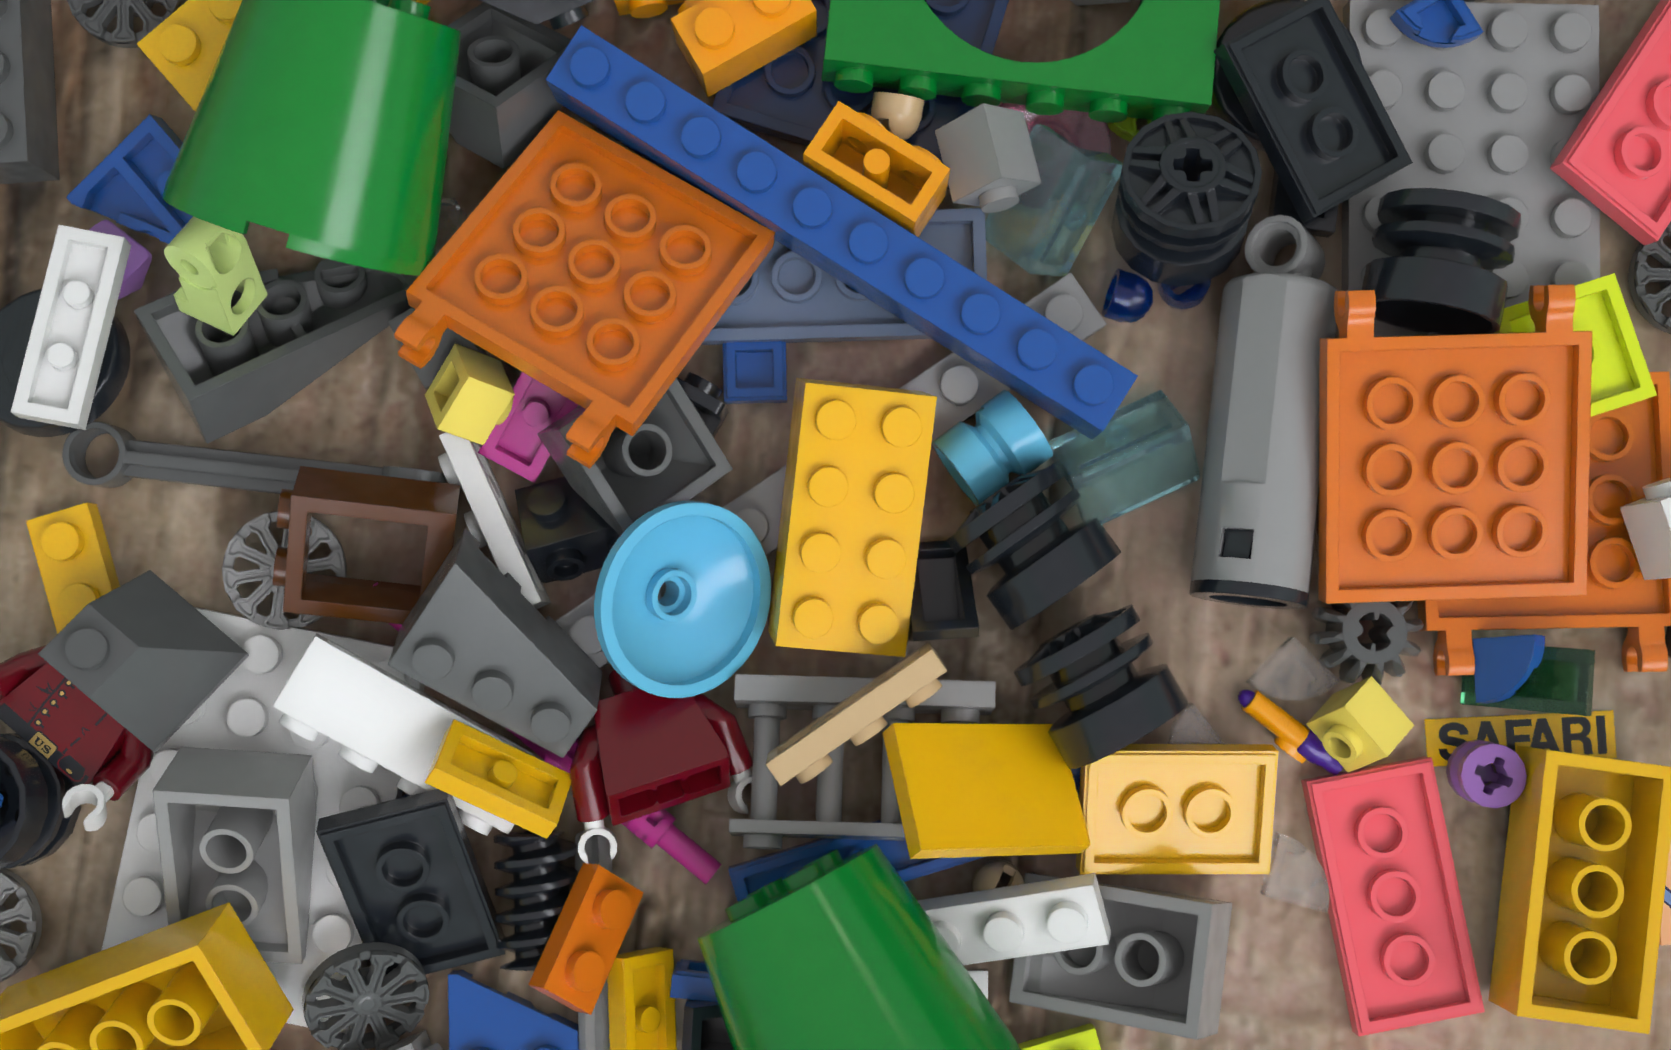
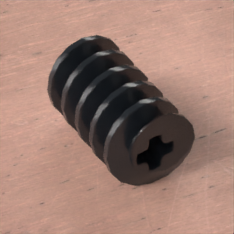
M553 830L547 839L531 831L510 832L509 835L502 833L494 836V843L513 848V855L494 862V869L513 874L512 882L495 888L496 896L514 901L513 908L495 915V922L514 927V934L496 941V948L515 953V960L501 965L500 969L535 971L570 893L559 888L575 882L578 871L575 868L559 863L577 853V845L574 842L558 837V835L565 833L564 831Z

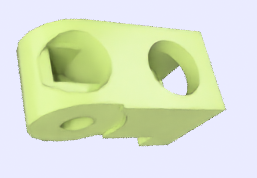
M193 216L164 249L167 261L180 275L181 287L173 295L179 310L234 336L268 295L243 234ZM235 290L241 292V298L231 308V300Z

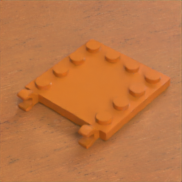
M558 110L421 272L420 276L406 290L408 305L415 310L403 320L394 333L395 339L404 344L398 351V356L420 369L423 368L435 354L442 335L448 328L575 402L586 410L577 418L566 434V440L573 443L567 450V456L590 469L604 451L615 427L631 436L635 435L773 248L775 232Z
M1574 284L1530 285L1528 303L1530 316L1535 324V332L1374 337L1375 290L1335 291L1334 316L1339 330V338H1320L1318 600L1326 604L1587 595L1592 331H1573V313L1576 302Z
M1669 371L1649 372L1657 396L1592 416L1590 419L1587 595L1417 601L1418 619L1424 624L1423 628L1419 631H1438L1433 653L1435 676L1474 675L1475 656L1472 644V630L1628 627L1627 636L1622 646V666L1624 672L1667 671L1668 651L1665 643L1664 627L1671 626V578L1644 580L1620 507L1645 498L1643 486L1671 478V391Z

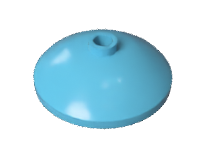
M701 501L668 503L647 512L632 523L617 539L605 559L599 574L594 599V618L598 640L614 670L633 686L650 694L666 698H685L699 695L714 689L729 679L742 667L755 649L767 621L771 601V577L764 549L753 530L741 518L720 506ZM665 582V594L660 600H658L659 590L662 584Z

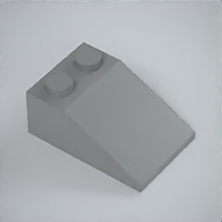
M181 747L152 790L168 925L229 902L265 962L302 964L306 957L316 822L312 755Z
M1025 873L1024 884L1064 877ZM1098 882L1111 930L1108 945L1014 958L1009 1002L1199 1040L1218 1034L1232 903Z

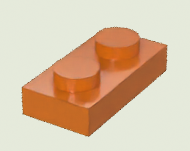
M583 863L528 985L575 1012L591 1015L644 892L599 864Z

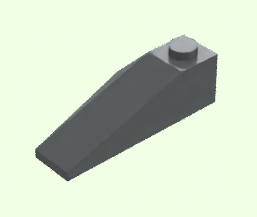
M329 259L321 260L315 270L279 276L277 268L259 271L268 295L234 336L181 312L173 296L177 291L139 307L134 312L181 402L208 444L265 417L389 326L387 321L412 308L408 305L406 290L416 280L417 276L384 272ZM235 290L231 300V308L241 298V292Z

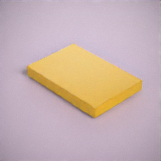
M892 723L882 732L910 859L1079 854L1090 847L1091 842L1072 771L1068 768L1048 733L1049 728L1053 724Z
M1129 744L1115 753L1081 767L1079 801L1091 846L1076 854L1075 866L1079 874H1270L1279 751L1272 744Z

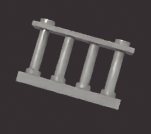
M735 674L734 701L736 707L748 708V718L754 719L751 819H729V833L732 836H743V848L782 849L783 837L906 841L884 738L882 743L881 823L842 822L844 743L828 753L833 762L817 775L816 821L777 820L778 782L765 765L768 753L779 746L780 720L787 718V710H813L812 720H816L875 678ZM939 680L942 687L921 704L909 708L904 701L883 715L888 723L883 728V732L892 723H915V713L941 714V723L979 724L980 715H990L995 709L996 681Z

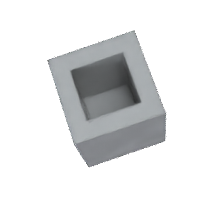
M983 103L935 130L943 164L950 168L948 185L953 203L979 206L984 213L1000 212L1018 204V196L1042 184L1022 111Z

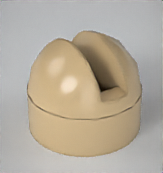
M874 92L871 116L883 124L889 132L906 140L919 127L924 100L897 93Z
M992 859L978 867L973 876L972 889L975 892L996 888L1002 872L1012 876L1007 886L1024 884L1021 873L1012 863L1002 859Z

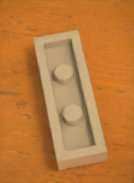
M927 642L771 750L767 755L765 765L780 786L794 777L797 778L800 784L811 780L833 762L828 753L850 739L855 746H858L879 733L888 724L883 715L904 701L909 708H913L934 695L942 687L938 677L947 672L944 662L930 642Z

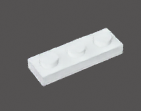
M58 225L11 408V413L18 418L86 430L131 249V244L125 237Z
M449 433L439 435L446 453L438 456L441 469L448 483L460 485V488L462 487L472 510L464 513V518L470 533L480 542L479 548L488 545L498 567L497 569L503 575L508 572L522 586L520 593L536 609L551 603L543 583L538 578L525 552L523 538L487 458L478 453L481 445Z
M1095 873L917 900L963 965L1108 945L1111 935Z

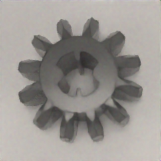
M1413 601L1331 604L1333 609L1315 607L1312 617L1317 621L1325 623L1326 628L1325 632L1311 633L1309 635L1310 643L1328 644L1330 647L1319 659L1323 668H1332L1340 664L1339 679L1345 683H1354L1361 675L1363 680L1372 676L1381 685L1384 671L1393 677H1401L1406 673L1399 654L1418 656L1421 652L1420 647L1416 643L1407 640L1408 632L1421 630L1424 624L1420 619H1405L1403 616L1411 608ZM1372 620L1374 627L1368 632L1372 643H1359L1357 637L1363 632V627L1359 621Z

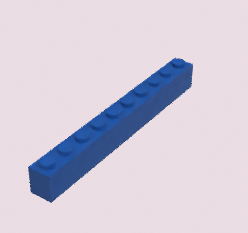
M581 25L545 79L556 101L665 171L774 231V240L1091 440L1104 431L1137 379L1138 375Z

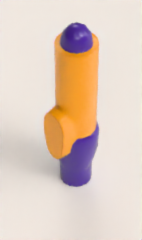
M1246 689L1239 692L1238 701L1242 705L1241 710L1275 734V744L1301 763L1308 760L1321 766L1332 775H1337L1343 769L1342 765L1327 753L1322 742L1310 728H1307L1258 690L1251 691Z

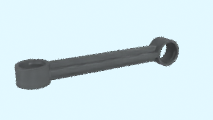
M92 422L86 426V430L79 429L70 433L65 440L62 452L64 466L75 480L83 484L102 488L120 487L132 478L280 494L282 489L293 490L300 466L447 483L444 473L414 468L377 467L136 440L130 432L123 428L102 422ZM110 434L116 440L119 448L117 464L109 474L101 478H95L86 465L87 448L97 436Z

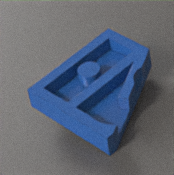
M149 114L66 198L75 206L94 211L115 220L116 223L138 232L147 233L169 244L193 217L169 205L162 198L166 181L183 142L162 118Z
M453 970L448 974L449 1050H579L577 1023L556 1013L546 1014L536 1009L532 1002L509 991L507 994H504L472 979L473 974L464 970Z

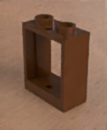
M300 466L293 490L282 489L278 504L277 528L289 529L288 546L277 548L273 571V586L285 587L283 612L403 624L453 548L460 485ZM311 513L428 526L421 586L307 573Z

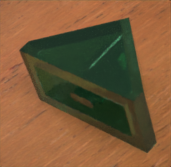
M1545 647L1538 668L1533 669L1526 682L1515 691L1516 693L1513 696L1496 703H1476L1475 676L1462 675L1460 704L1591 716L1595 650Z

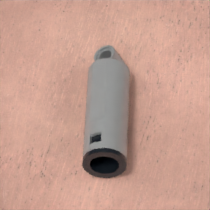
M1275 215L1257 223L1248 234L1245 243V257L1254 273L1234 277L1223 288L1189 594L1192 597L1233 605L1272 609L1308 608L1319 505L1320 338H1336L1337 325L1334 316V295L1337 289L1327 282L1319 280L1325 267V253L1320 243L1294 218ZM1291 244L1297 245L1295 254L1290 261L1284 265L1274 266L1276 255L1282 248Z

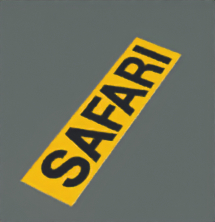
M1613 710L1424 719L1426 755L1432 758L1434 767L1447 766L1448 759L1455 748L1466 741L1476 739L1505 745L1516 753L1517 745L1617 758Z

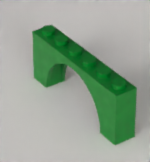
M829 0L821 81L834 82L836 88L851 93H865L871 91L873 87L898 90V94L913 96L922 100L934 99L936 95L961 97L964 104L972 107H977L983 103L998 106L1000 102L1025 105V109L1028 112L1037 115H1057L1064 110L1088 112L1090 119L1104 123L1122 122L1127 117L1147 119L1153 122L1164 115L1184 112L1205 114L1212 104L1216 56L1214 50L1217 44L1220 0H1140L1136 13L1129 22L1101 45L1071 58L1039 63L1004 59L970 45L948 29L932 12L925 0Z

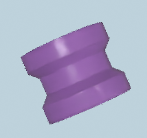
M1478 739L1466 741L1455 748L1448 759L1446 768L1448 783L1457 795L1469 802L1494 809L1508 806L1517 800L1525 788L1527 778L1524 763L1515 751L1505 745ZM1491 763L1495 766L1497 773L1493 771Z

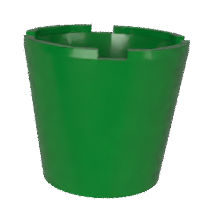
M242 0L166 181L162 196L163 200L189 215L240 234H247L250 222L289 234L286 245L288 249L359 267L420 276L436 253L461 31L428 20L431 7L413 0Z
M877 844L843 859L838 849H835L806 864L801 870L784 879L781 877L748 894L746 898L727 907L725 911L729 919L697 938L733 1050H1021L1012 1033Z

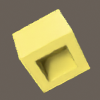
M456 343L425 393L438 430L480 445L485 444L496 425L502 424L507 419L513 405V396L515 395L500 360Z
M1372 676L1334 693L1306 723L1322 742L1327 753L1337 760L1348 773L1388 757L1415 726Z

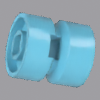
M1006 390L1001 391L975 413L976 426L973 427L960 421L932 442L936 454L949 474L975 506L1009 483V473L1013 472L1018 475L1031 473L1053 456L1051 446L1036 422L1022 404Z

